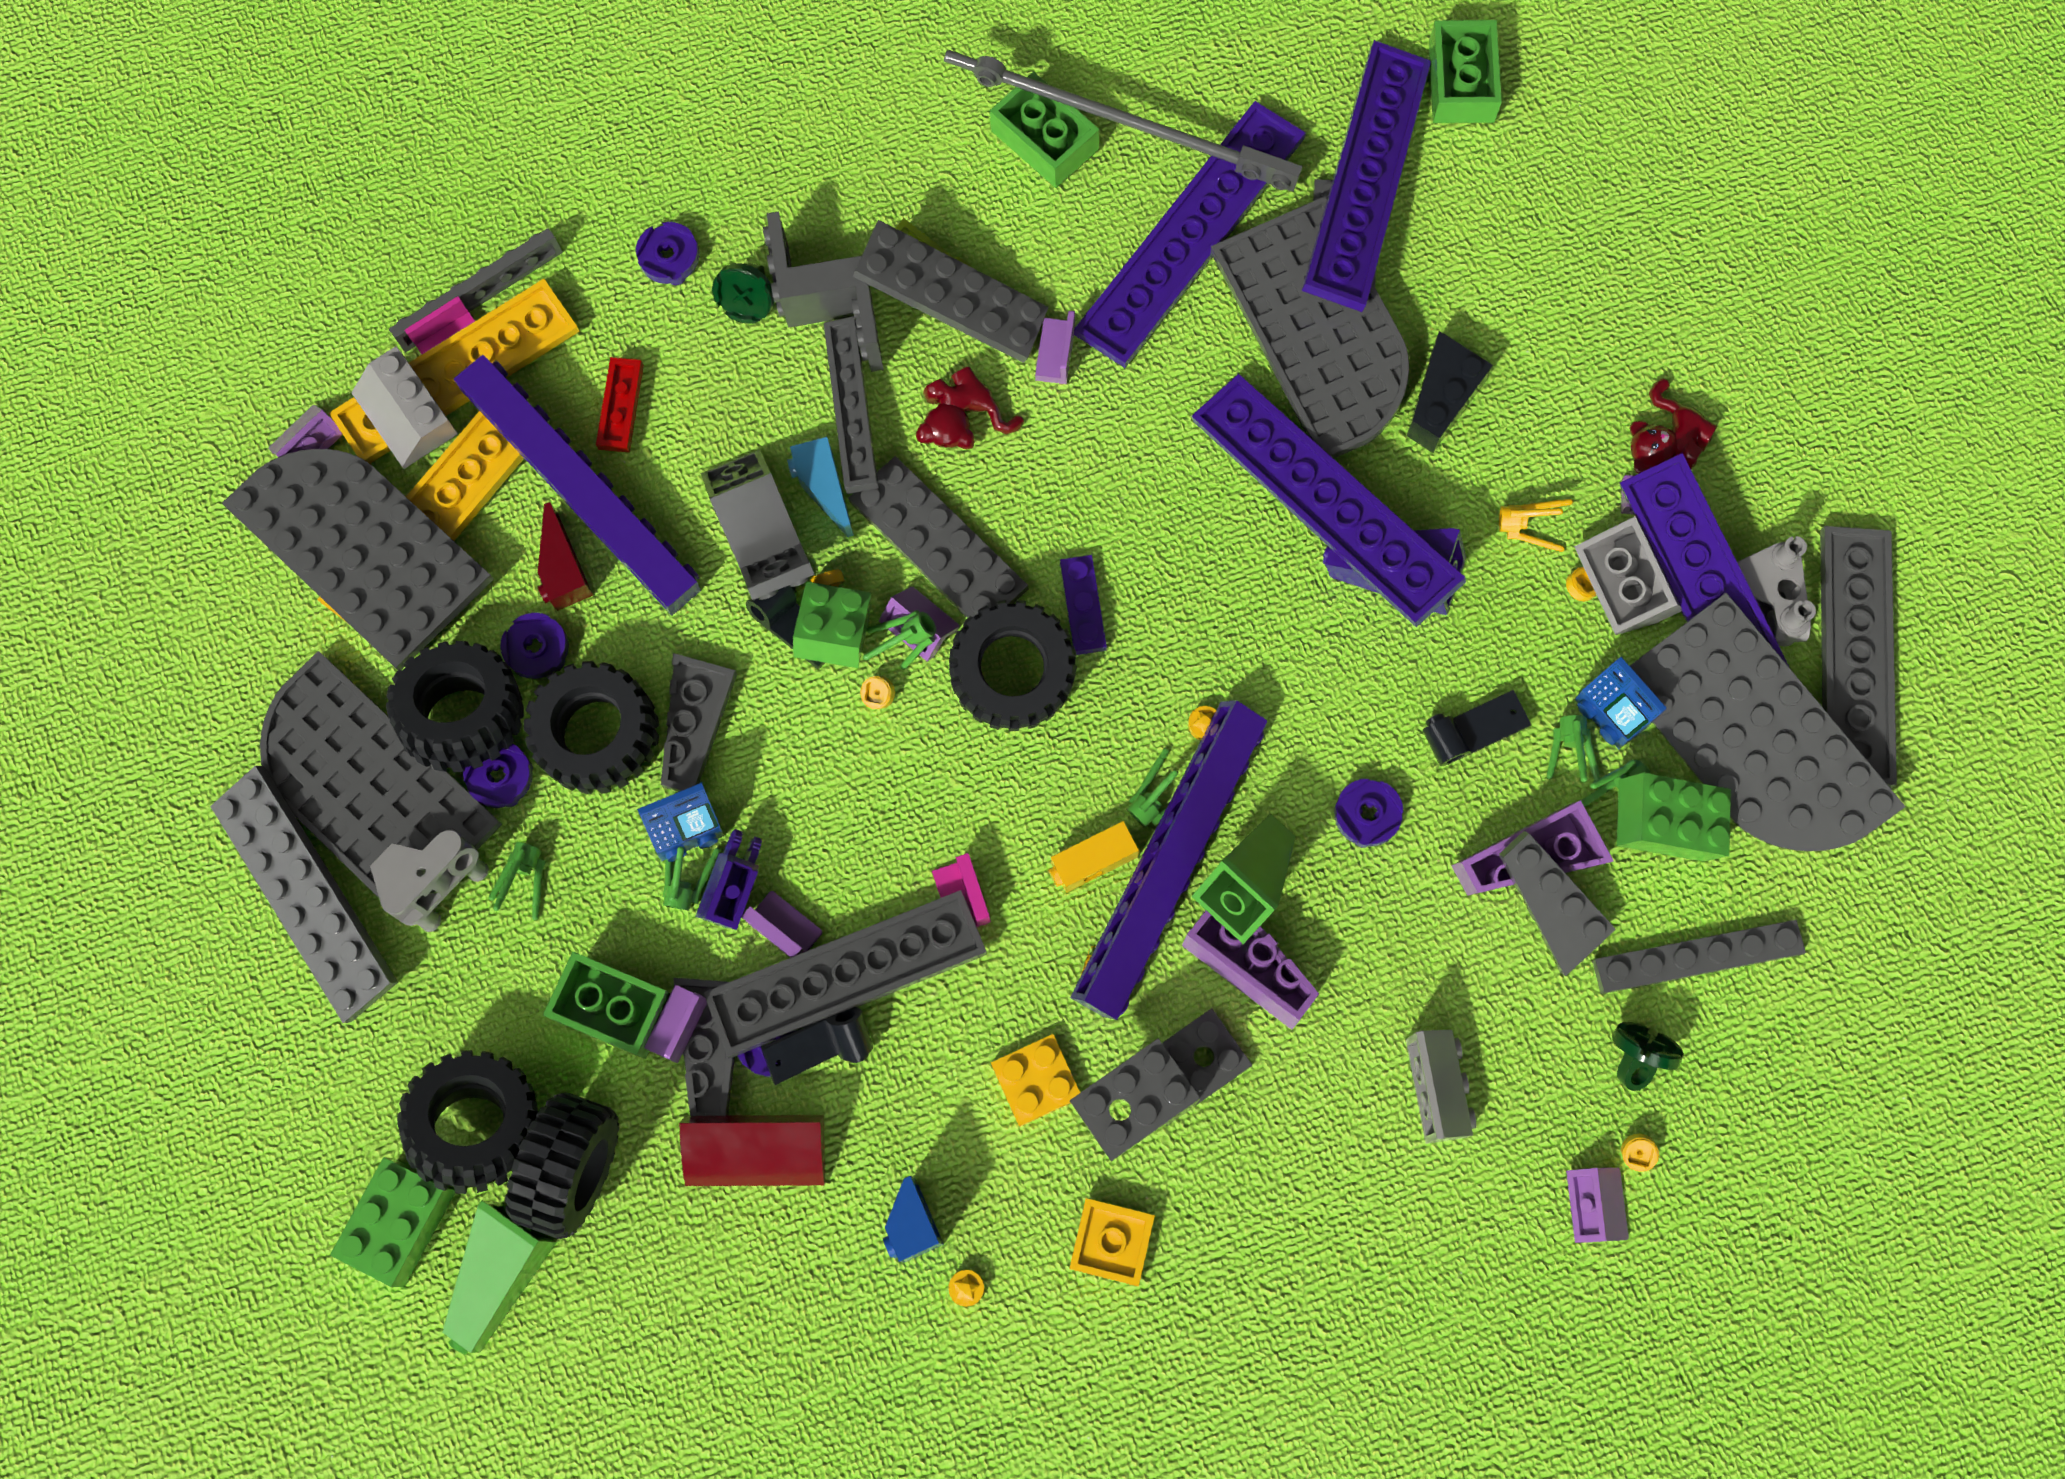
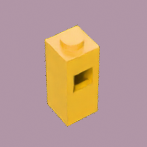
M1124 821L1052 856L1051 864L1053 867L1049 868L1048 871L1056 887L1062 885L1065 892L1068 893L1138 858L1139 849Z

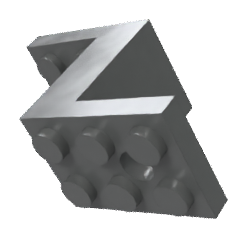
M779 211L766 213L768 226L763 227V234L769 250L767 261L770 274L773 277L771 287L779 317L785 316L788 328L854 317L856 319V333L862 361L869 360L871 372L884 370L870 285L852 277L861 256L792 267L788 241Z
M760 449L700 473L711 504L740 567L752 600L757 598L761 600L768 599L777 594L779 589L788 585L791 587L799 586L807 582L808 577L815 575Z
M1211 1008L1163 1043H1161L1159 1038L1076 1095L1070 1100V1103L1112 1162L1164 1124L1166 1126L1170 1125L1252 1067V1064ZM1198 1048H1208L1212 1052L1213 1062L1211 1065L1202 1067L1196 1064L1194 1052ZM1116 1100H1123L1130 1106L1131 1113L1123 1121L1115 1120L1110 1115V1105Z

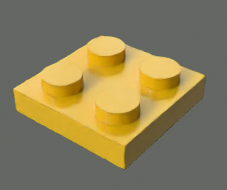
M1054 1034L991 1062L1019 1127L1071 1104L1070 1100L1080 1093Z
M1086 1198L1069 1269L1139 1287L1155 1215Z

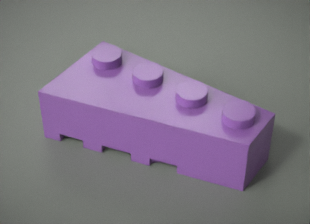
M1580 800L1547 815L1451 866L1467 896L1512 886L1514 883L1499 853L1523 831H1526L1534 838L1564 873L1610 863L1614 860Z
M1205 911L1188 932L1182 944L1185 949L1291 1030H1293L1319 995L1293 961L1287 959L1278 948V943L1274 938L1267 934L1261 926L1242 944L1208 911Z

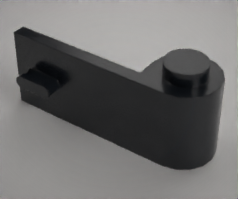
M788 585L779 589L774 596L763 600L759 598L752 600L750 597L746 601V608L752 617L793 649V635L800 609L795 594L796 588ZM807 660L818 670L825 664L824 662Z
M1514 690L1454 718L1453 716L1445 717L1444 713L1437 714L1425 721L1427 727L1422 731L1439 765L1442 767L1525 730L1532 725Z
M854 1007L800 1028L761 1047L771 1079L777 1085L837 1055L851 1063L861 1062L868 1057L873 1049V1044L861 1009Z

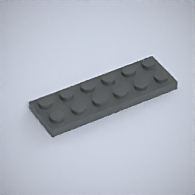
M880 220L877 221L852 276L1022 363L1029 357L1048 310V306Z
M896 456L877 472L879 488L856 492L848 498L849 502L966 618L969 616L974 617L978 614V609L986 605L989 608L996 606V601L1006 600L1007 604H1014L1016 600L1029 590L1028 584Z

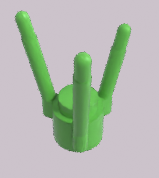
M915 610L909 615L868 627L867 632L874 633L904 624L900 634L864 654L863 659L869 660L905 640L908 644H918L900 665L901 669H906L927 646L935 642L933 635L936 633L934 621L927 613Z
M1568 715L1560 718V728L1553 729L1554 741L1548 764L1547 779H1552L1554 776L1561 741H1564L1565 747L1576 748L1581 781L1586 782L1588 779L1584 746L1594 781L1598 780L1600 772L1591 742V730L1587 729V718L1582 715Z
M1168 748L1163 749L1140 788L1129 800L1131 805L1127 808V811L1144 827H1147L1150 823L1156 826L1160 822L1166 808L1160 812L1158 811L1162 805L1157 798L1178 775V771L1173 770L1151 794L1149 792L1145 794L1169 753Z
M1631 759L1624 766L1590 784L1592 789L1599 786L1602 787L1582 799V804L1586 807L1614 787L1619 789V779L1643 772L1650 773L1649 769L1641 761Z
M516 842L506 866L489 895V900L491 901L495 900L497 896L493 906L495 911L500 909L516 873L529 876L531 871L534 870L532 919L538 920L542 872L546 861L539 859L542 852L541 849L530 844Z
M679 846L677 848L674 873L673 862L665 860L663 906L690 911L691 903L698 904L700 893L721 849L715 848L694 890H691L692 883L680 881L684 848Z

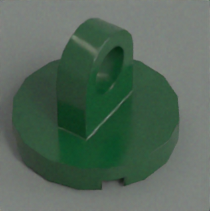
M732 263L723 267L713 281L712 293L714 301L718 307L721 305L726 311L724 314L735 321L747 324L757 323L765 318L773 308L774 298L771 283L765 276L762 265Z
M1622 1022L1614 1030L1612 1040L1619 1049L1625 1052L1617 1070V1078L1625 1087L1632 1091H1639L1651 1082L1657 1068L1676 1070L1680 1066L1684 1053L1674 1040L1663 1033H1658L1656 1037L1649 1034V1028L1645 1025ZM1638 1068H1640V1070L1638 1071V1073H1637L1636 1075L1632 1076V1074L1634 1073V1071H1636Z

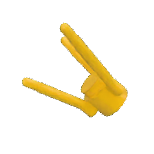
M1564 499L1524 505L1501 506L1499 532H1507V539H1517L1563 552L1565 550L1564 546L1520 533V530L1527 529L1528 517L1561 515L1563 509L1556 507L1572 505L1573 500Z

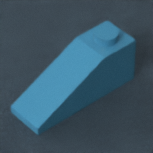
M828 437L790 446L793 458L787 459L792 478L798 477L801 487L847 537L854 536Z

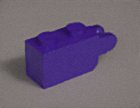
M737 829L733 830L730 834L724 853L718 854L695 916L734 930L738 928L758 874L759 865H756L755 862L762 845V839L754 836L747 846L744 858L735 857L743 832Z

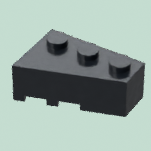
M1439 331L1430 355L1407 437L1434 453L1485 384L1493 365Z

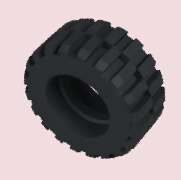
M1006 600L996 601V606L989 608L986 605L978 609V614L974 617L969 616L963 622L961 631H957L949 656L951 685L954 694L959 698L961 706L965 711L968 710L972 713L973 718L978 722L984 721L990 724V728L997 730L1000 727L1009 728V731H1019V728L1024 727L1031 729L1037 727L1038 723L1052 718L1055 712L1062 708L1066 702L1076 676L1075 646H1072L1070 642L1071 635L1067 628L1063 629L1059 625L1060 620L1054 614L1051 616L1046 614L1044 607L1035 604L1034 607L1027 606L1024 600H1016V604H1007ZM1010 636L1020 637L1030 641L1039 649L1044 662V672L1038 685L1030 692L1020 696H1006L997 693L986 683L981 671V660L988 646L997 639Z
M456 641V644L449 645L448 642L437 643L438 647L433 649L426 647L420 650L419 656L416 658L411 656L403 663L405 666L403 670H397L392 678L395 685L388 687L386 695L389 700L386 703L387 714L405 751L411 757H415L418 763L425 767L432 764L434 770L443 772L447 771V768H452L453 772H463L465 767L473 766L476 769L483 766L482 762L491 759V761L501 756L499 751L502 748L507 750L514 742L512 734L517 735L522 727L520 719L524 717L523 699L509 665L494 650L488 651L486 646L478 643L470 646L468 641ZM464 690L484 694L483 700L477 709L463 719L446 723L428 719L433 706L448 694Z
M583 661L582 668H577L574 664L564 667L565 672L558 676L554 672L547 678L550 682L545 687L539 685L534 691L537 696L536 701L528 702L526 711L531 718L524 720V731L529 735L525 739L527 748L533 753L532 757L550 777L567 789L573 791L577 788L584 794H592L594 789H597L601 794L611 792V785L617 784L621 789L629 784L627 778L632 774L638 778L644 772L641 768L644 761L650 763L654 756L650 748L651 745H658L659 734L655 730V728L659 727L658 716L654 712L655 707L639 683L633 680L630 674L623 669L616 670L612 664L602 662L600 667H597L593 661ZM594 702H607L616 706L621 714L620 728L614 740L607 747L596 753L586 755L574 754L567 748L564 738L565 729L568 721L577 710Z
M472 1050L461 1051L462 1056L452 1058L450 1053L441 1056V1063L435 1066L430 1062L423 1067V1076L421 1078L414 1076L408 1083L409 1093L402 1094L399 1103L401 1112L397 1114L402 1147L411 1168H417L418 1176L425 1182L433 1179L435 1188L446 1191L450 1185L454 1186L455 1193L466 1194L467 1188L476 1187L477 1193L487 1191V1184L495 1181L500 1186L508 1181L507 1173L513 1170L512 1166L518 1156L521 1142L525 1139L528 1133L527 1130L531 1122L536 1119L538 1113L532 1084L527 1083L526 1074L520 1068L512 1069V1061L505 1057H500L498 1061L494 1060L492 1052L482 1051L481 1056H474ZM481 1098L494 1103L502 1110L504 1118L500 1128L490 1138L481 1143L459 1146L444 1141L436 1134L435 1123L440 1114L448 1106L459 1100Z
M566 1092L554 1095V1097L546 1101L545 1107H541L536 1119L531 1122L525 1139L521 1142L517 1158L514 1160L512 1174L507 1184L508 1193L505 1197V1203L507 1204L506 1212L514 1223L557 1239L574 1235L577 1229L584 1224L587 1215H590L594 1208V1203L599 1198L602 1186L608 1177L609 1168L615 1155V1146L618 1143L619 1118L610 1107Z

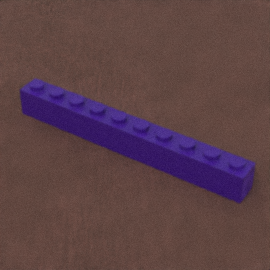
M484 355L480 356L454 378L459 389L667 612L673 616L701 591L697 580L700 578L699 575L689 564L686 563L682 566L675 559L678 553L666 540L660 543L655 538L654 534L657 531L645 518L639 521L632 513L635 510L634 506L624 495L618 498L611 491L614 486L602 472L596 475L592 471L590 466L593 464L580 449L575 452L568 445L572 441L560 427L554 430L547 423L550 417L538 404L533 408L528 403L529 395L517 382L512 385L506 379L508 373L497 360L491 363Z
M1239 701L1220 702L1210 725L1070 997L1102 1017L1118 1020L1119 1016L1126 1011L1129 1005V996L1134 986L1141 981L1145 972L1144 966L1150 954L1154 953L1159 946V936L1165 924L1170 922L1174 916V906L1180 894L1184 893L1188 888L1190 875L1195 865L1203 858L1205 854L1204 847L1210 835L1217 830L1220 824L1219 817L1225 805L1232 800L1235 793L1234 787L1239 777L1247 770L1249 766L1248 759L1254 747L1261 742L1264 736L1263 729L1267 720Z

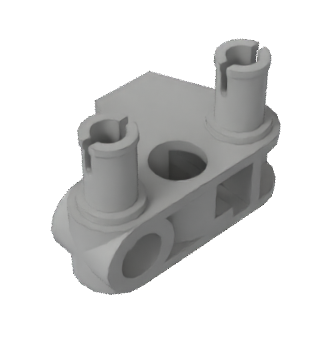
M1793 536L1789 537L1785 542L1776 543L1737 562L1778 645L1784 647L1792 645L1794 642H1805L1808 640L1811 629L1810 620L1816 614L1814 604L1807 600L1801 557L1807 550V544L1799 536H1796L1794 540Z
M453 829L439 833L423 850L392 843L370 865L384 911L405 925L413 926L417 924L426 932L435 931L439 927L441 916L436 911H433V909L466 875L472 881L479 882L487 876L489 871L488 865L478 859L476 848Z

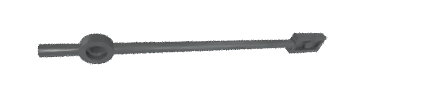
M948 49L944 57V62L972 71L977 81L983 86L993 87L1003 82L1234 163L1236 164L1235 172L1241 173L1247 179H1258L1269 183L1279 190L1294 192L1302 169V166L1244 145L1241 152L1008 71L1002 62L990 56H980L978 59H974Z

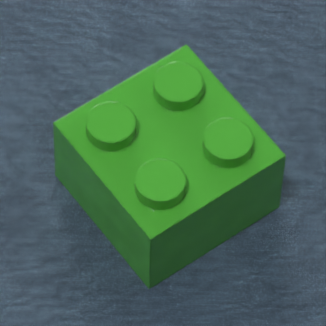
M806 582L793 635V657L859 668L870 618L871 592Z

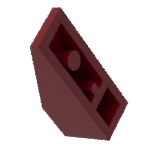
M551 502L544 504L537 572L542 584L538 585L537 588L545 604L551 602L555 609L559 611L593 596V593L559 514Z

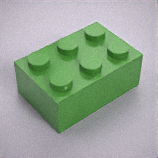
M1497 20L1434 21L1429 39L1433 123H1494L1502 103Z
M1034 71L1028 76V78L1047 84ZM1015 87L989 111L991 131L1055 188L1099 150V128L1072 106Z
M1645 772L1619 779L1617 846L1702 862L1728 857L1730 851L1731 789Z
M572 952L543 1016L646 1059L649 1050L644 1047L671 993L576 952Z
M383 1157L330 1256L389 1287H405L454 1197L455 1189L448 1186L446 1191L435 1188L433 1179L425 1182L418 1176L417 1169L411 1168L410 1165L398 1159Z

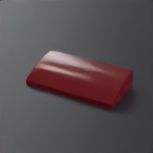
M824 1115L684 1116L679 1123L681 1160L685 1186L825 1185Z

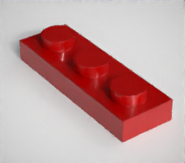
M610 357L596 440L598 450L630 453L644 368L642 360Z

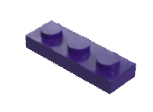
M1092 555L1060 559L1072 644L1075 646L1076 655L1107 651Z

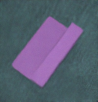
M1068 311L1067 320L1044 318L1035 381L1067 384L1074 338L1075 311Z
M312 405L268 449L277 457L301 450L328 449L343 434L335 422L322 409Z
M909 587L891 597L879 622L883 623L911 614L915 610L927 613L936 626V633L933 635L935 642L927 646L919 655L924 660L929 661L934 658L944 639L957 632L960 625L914 587ZM904 624L889 628L888 630L897 636L901 633V628ZM903 640V642L906 645H908L912 650H914L918 645L908 644L905 640Z
M770 891L755 910L749 906L742 915V918L790 958L809 951L822 935V930L774 891Z
M674 985L644 1048L678 1063L707 1004L706 998L698 993H693Z
M1589 1168L1566 1170L1575 1243L1628 1240L1620 1169Z

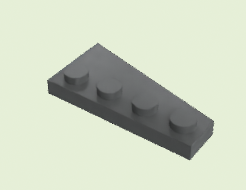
M673 653V675L670 681L669 693L671 697L669 712L667 713L666 725L668 729L667 740L664 745L661 785L663 788L680 792L700 783L737 673L732 669Z
M1523 831L1499 853L1517 891L1521 893L1527 905L1530 916L1536 922L1542 934V939L1551 951L1560 973L1567 976L1616 929L1526 831Z
M673 978L674 985L693 993H698L705 997L703 992L729 983L725 981ZM706 1004L683 1052L690 1116H726L729 1112L735 1057L728 1059L708 1004Z

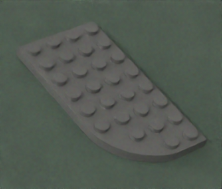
M1324 196L1211 246V254L1306 435L1334 459L1366 445L1389 425L1403 400L1408 381L1409 360L1404 339L1373 283L1367 304L1362 312L1302 291L1327 202Z
M309 449L283 455L257 469L222 502L239 521L397 670H402L405 667L404 662L411 656L414 658L420 650L430 643L494 580L484 568L371 464L350 453L331 449Z
M1727 593L1630 665L1634 672L1667 708L1653 724L1702 784L1731 789L1730 818L1751 836L1765 843L1797 851L1830 850L1852 844L1864 838L1906 807Z
M319 651L279 689L273 698L261 730L260 757L262 766L269 773L295 817L377 897L379 896L370 865L392 843L423 850L439 833L453 829L478 850L502 825L447 771L434 770L432 764L425 767L418 763L415 757H411L405 751L395 733L389 716Z

